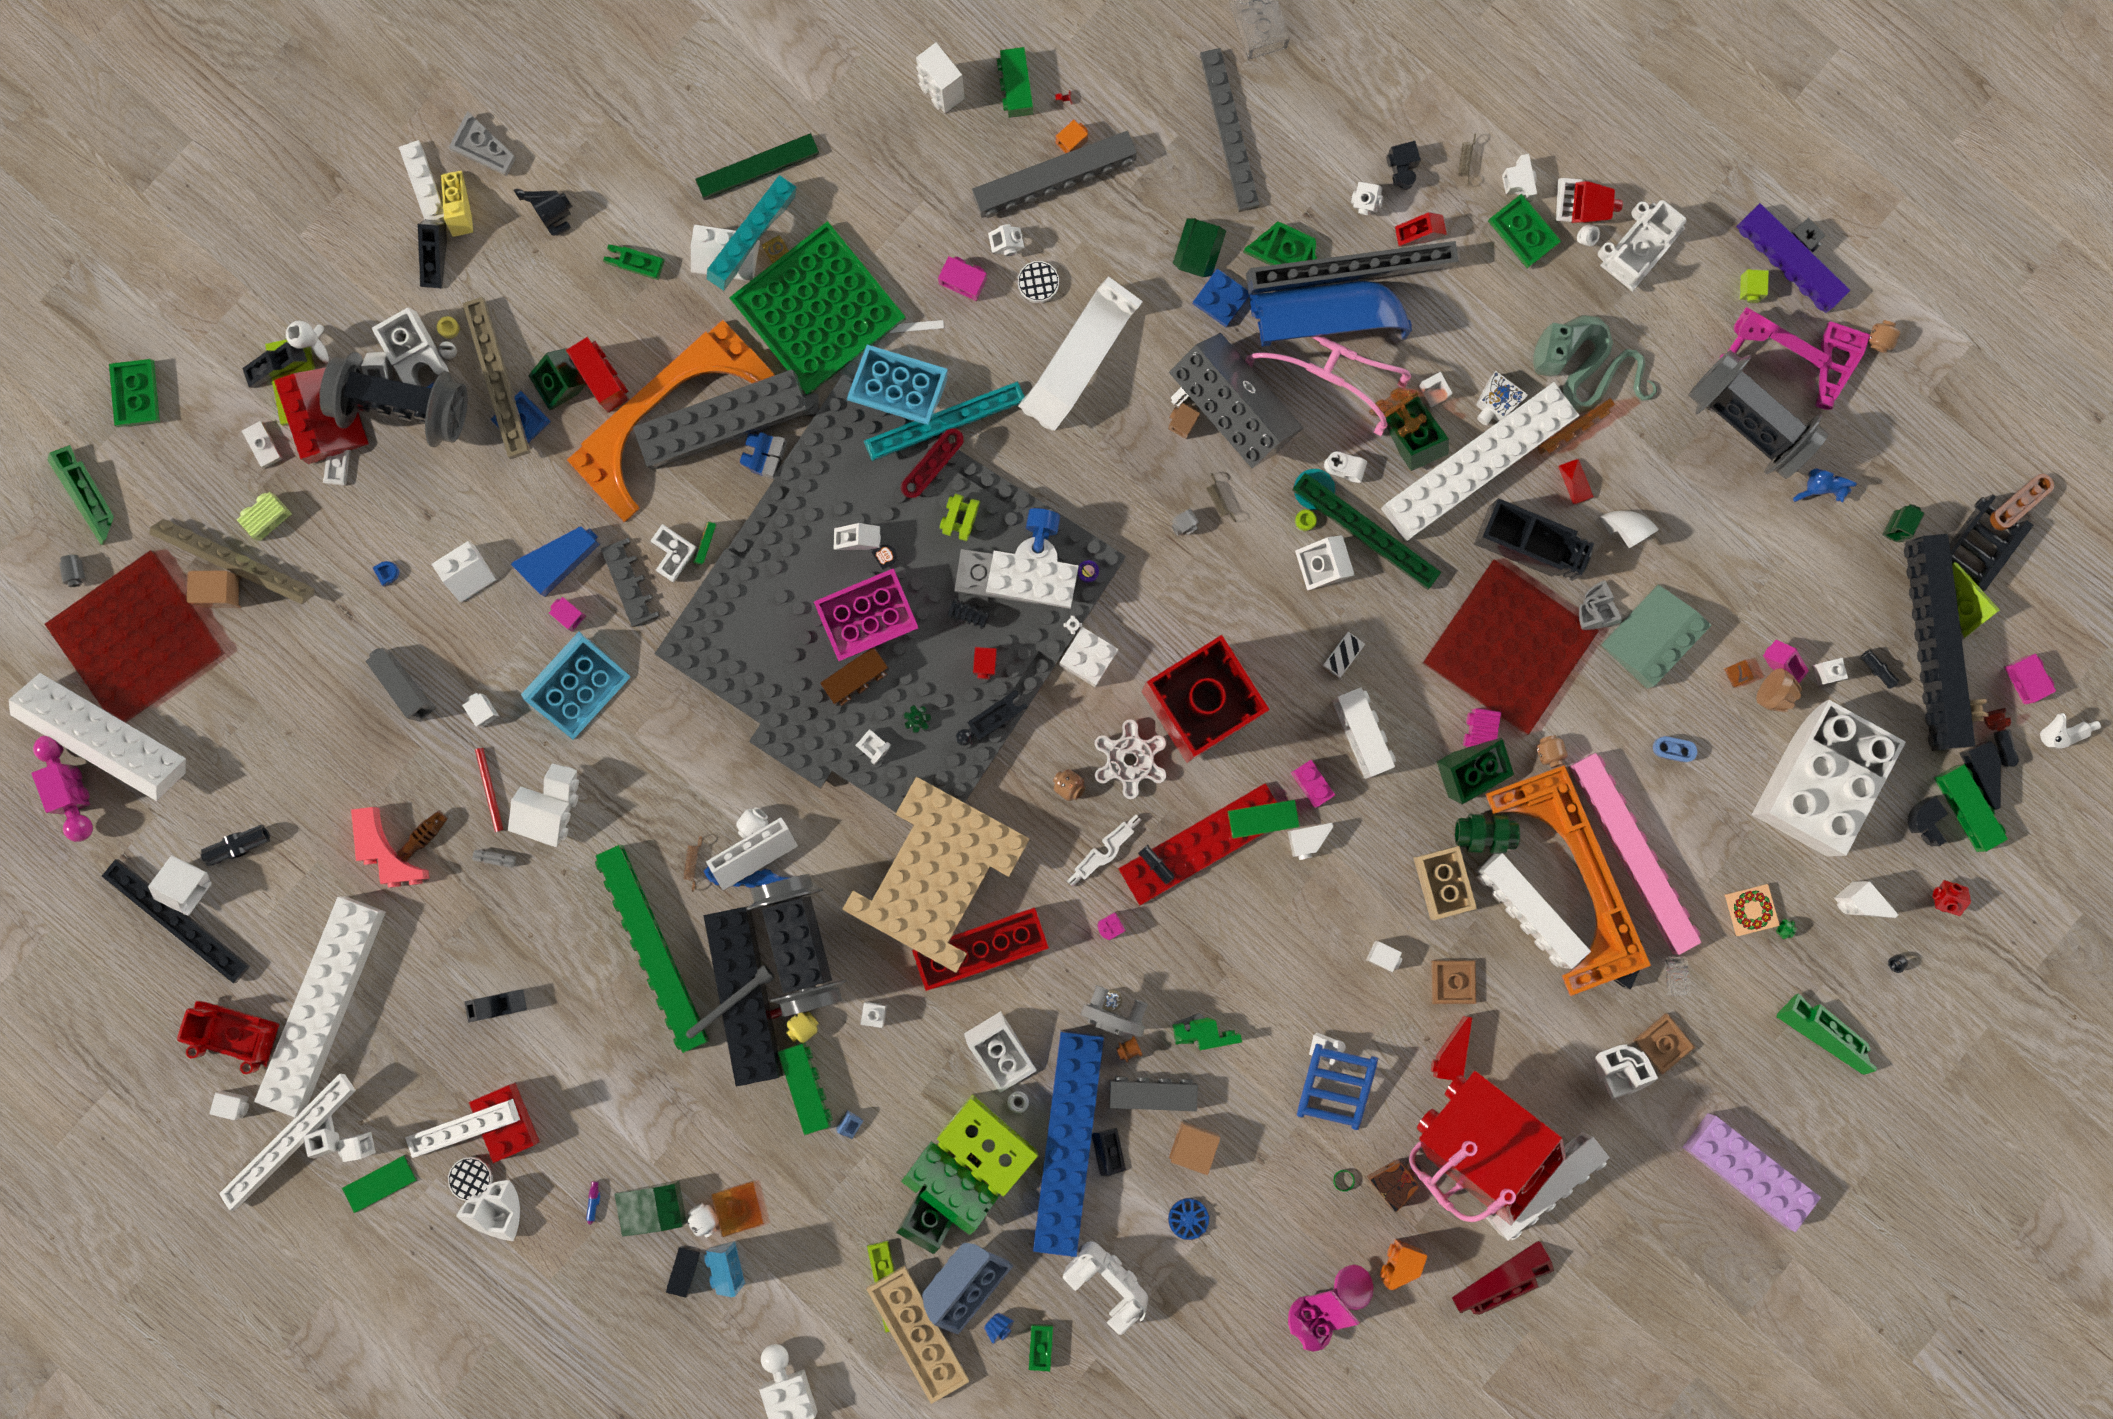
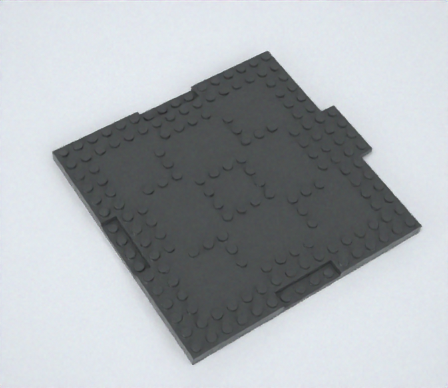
M843 374L773 477V482L728 549L725 548L655 652V655L759 722L760 725L749 742L820 789L833 771L883 805L897 812L915 778L918 777L966 803L1025 711L981 740H978L976 735L973 736L972 742L966 746L957 743V732L961 729H970L968 721L1014 690L1018 691V697L1013 700V704L1015 706L1027 704L1029 707L1081 628L1079 627L1075 634H1071V631L1064 627V623H1067L1071 616H1075L1079 623H1084L1125 561L1126 556L1059 513L1060 521L1057 535H1049L1048 539L1057 552V562L1078 565L1079 567L1082 562L1090 560L1095 562L1099 568L1097 579L1090 583L1083 582L1077 572L1071 609L1041 603L1038 605L955 592L961 549L993 554L994 550L1015 554L1018 546L1033 536V532L1026 529L1029 509L1033 507L1052 508L1023 489L1009 483L960 450L953 455L918 497H905L900 489L901 482L940 436L872 462L864 440L911 423L913 420L848 401L847 396L853 379ZM911 483L908 484V490L912 492L914 490V485ZM955 493L964 496L963 503L969 504L971 499L980 501L967 542L959 539V532L953 531L952 535L948 536L942 534L943 529H940L943 516L947 517L949 511L946 508L950 496L954 497ZM960 511L956 523H963L966 512ZM857 523L880 526L881 540L879 546L886 544L895 549L897 553L895 563L882 570L871 552L874 549L834 550V528ZM894 568L918 629L875 646L874 648L889 668V671L886 672L887 676L879 682L874 680L868 684L870 688L859 694L856 692L850 696L852 700L847 704L836 706L820 682L867 650L838 661L814 601ZM958 599L960 603L964 601L965 605L969 603L971 607L976 606L978 610L982 608L983 612L989 611L990 615L985 628L980 629L978 625L975 627L973 623L967 624L968 621L962 622L960 618L955 619V616L949 617L948 612L953 600ZM975 647L997 649L995 676H990V680L977 679L978 675L973 674ZM915 705L917 710L921 706L927 709L925 714H930L932 717L931 721H926L929 725L927 730L924 731L920 728L919 733H913V727L905 728L904 724L908 720L904 719L903 715L905 712H911V706ZM869 729L885 743L889 742L891 744L888 752L876 764H873L871 762L872 759L856 747V744Z

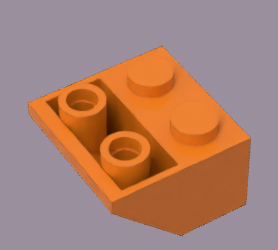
M1395 1239L1394 1244H1390L1387 1256L1389 1259L1387 1265L1384 1264L1380 1272L1381 1281L1388 1289L1394 1290L1421 1277L1427 1255L1420 1248Z

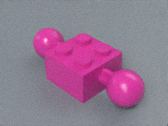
M41 736L35 741L33 752L39 760L46 762L47 767L31 774L46 813L66 815L67 819L63 824L65 837L74 842H82L88 839L93 832L91 820L84 815H80L79 809L90 805L89 792L81 781L82 773L75 765L61 764L60 757L63 754L64 747L49 736Z

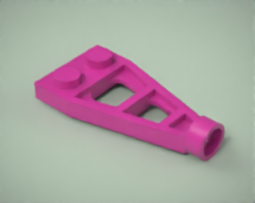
M1831 321L1827 323L1821 341V351L1830 357L1826 363L1824 362V366L1820 368L1819 395L1815 404L1816 407L1823 410L1833 409L1836 398L1865 353L1870 334ZM1834 347L1850 353V358L1845 365L1833 363L1832 349ZM1829 369L1841 373L1837 385L1827 381Z

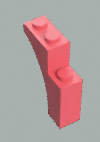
M368 807L351 810L356 861H364V865L377 864L378 859L380 884H388V888L401 887V882L409 881V885L423 884L422 880L429 879V870L418 868L402 860L391 847L382 828L380 808Z

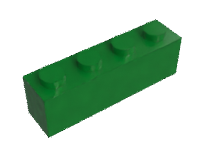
M1965 764L1955 765L1934 777L1976 852H1987L2008 840L2005 835V828L2002 824L1998 823L1994 816V809L1987 804L1983 797V790L1976 785L1973 780L1972 771Z
M801 1043L780 1050L778 1054L804 1136L829 1128L833 1117L830 1108L826 1109L825 1091L823 1087L819 1088L817 1080L820 1079L817 1067H813L811 1062L813 1058L811 1047L806 1046V1043Z

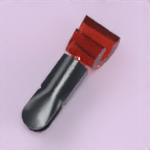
M2006 708L1986 712L1988 717H1984V722L1990 730L1995 731L1993 734L1999 750L2001 765L2005 767L2017 766L2019 758L2014 748L2010 729H2006V727L2011 725V717L2005 718Z

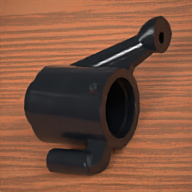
M513 190L520 201L531 202L551 235L558 236L571 228L567 221L554 227L555 223L571 214L568 209L573 206L564 192L558 194L557 190Z

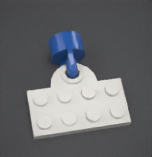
M1044 507L1029 509L1026 529L1033 532L1032 538L1023 541L1018 546L1015 554L994 550L986 594L1071 609L1078 565L1057 562V552L1048 541L1049 535H1057L1060 515L1057 511Z

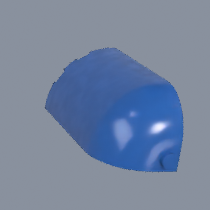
M1356 281L1257 293L1249 296L1252 317H1255V319L1260 318L1258 328L1262 347L1270 346L1272 341L1377 328H1399L1402 340H1406L1410 332H1412L1411 320H1408L1399 298L1390 289L1376 282Z

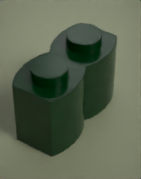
M1912 504L1903 506L1900 510H1894L1882 536L1898 543L1904 542L1905 539L1913 538L1925 513L1921 511L1920 507Z

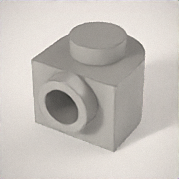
M1188 509L1172 520V529L1177 536H1181L1184 533L1190 535L1198 530L1197 525L1200 522L1193 511Z

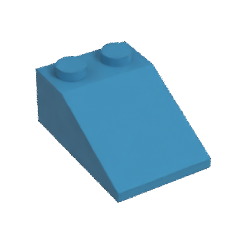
M735 1241L709 1247L706 1251L707 1254L704 1255L707 1268L710 1267L711 1288L716 1290L717 1295L735 1297L745 1284Z

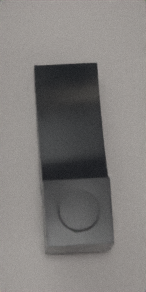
M285 342L274 351H265L242 369L248 387L256 388L278 375L298 369L307 362L303 348H295L288 342Z

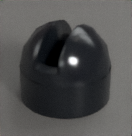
M1896 954L1888 960V966L1892 971L1901 973L1907 968L1908 960L1904 955Z

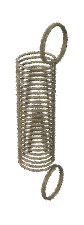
M1476 133L1474 134V139H1473V144H1474V145H1475V140H1476ZM1462 143L1459 171L1464 173H1461L1459 176H1468V186L1470 156H1472L1473 144L1464 146Z
M1211 473L1213 481L1217 483L1213 473ZM1212 484L1210 487H1206L1207 491L1211 494V500L1216 504V510L1222 516L1230 513L1232 520L1236 522L1234 514L1227 510L1228 507L1225 501L1222 500L1223 497L1217 485Z

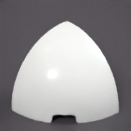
M1614 511L1599 517L1610 535L1616 531L1619 532L1628 548L1633 547L1659 530L1650 519L1632 511Z
M510 1180L491 1183L486 1186L487 1190L479 1196L472 1195L464 1203L456 1216L468 1226L484 1234L503 1240L514 1241L520 1218V1205L515 1187Z

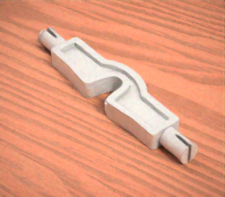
M1135 814L1127 823H1121L1102 840L1108 848V853L1103 855L1096 848H1093L1075 868L1076 872L1067 882L1070 883L1076 878L1070 884L1073 887L1081 878L1085 880L1099 866L1112 861L1119 851V846L1133 834L1134 831L1132 829L1142 820Z

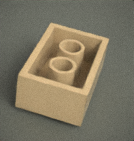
M1459 846L1413 857L1430 920H1437L1477 909Z

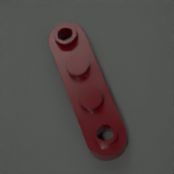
M954 428L946 430L904 478L900 489L905 497H918L953 457L964 442L961 431ZM949 436H953L955 438V442L953 444L949 442ZM910 483L914 485L912 492L907 488Z

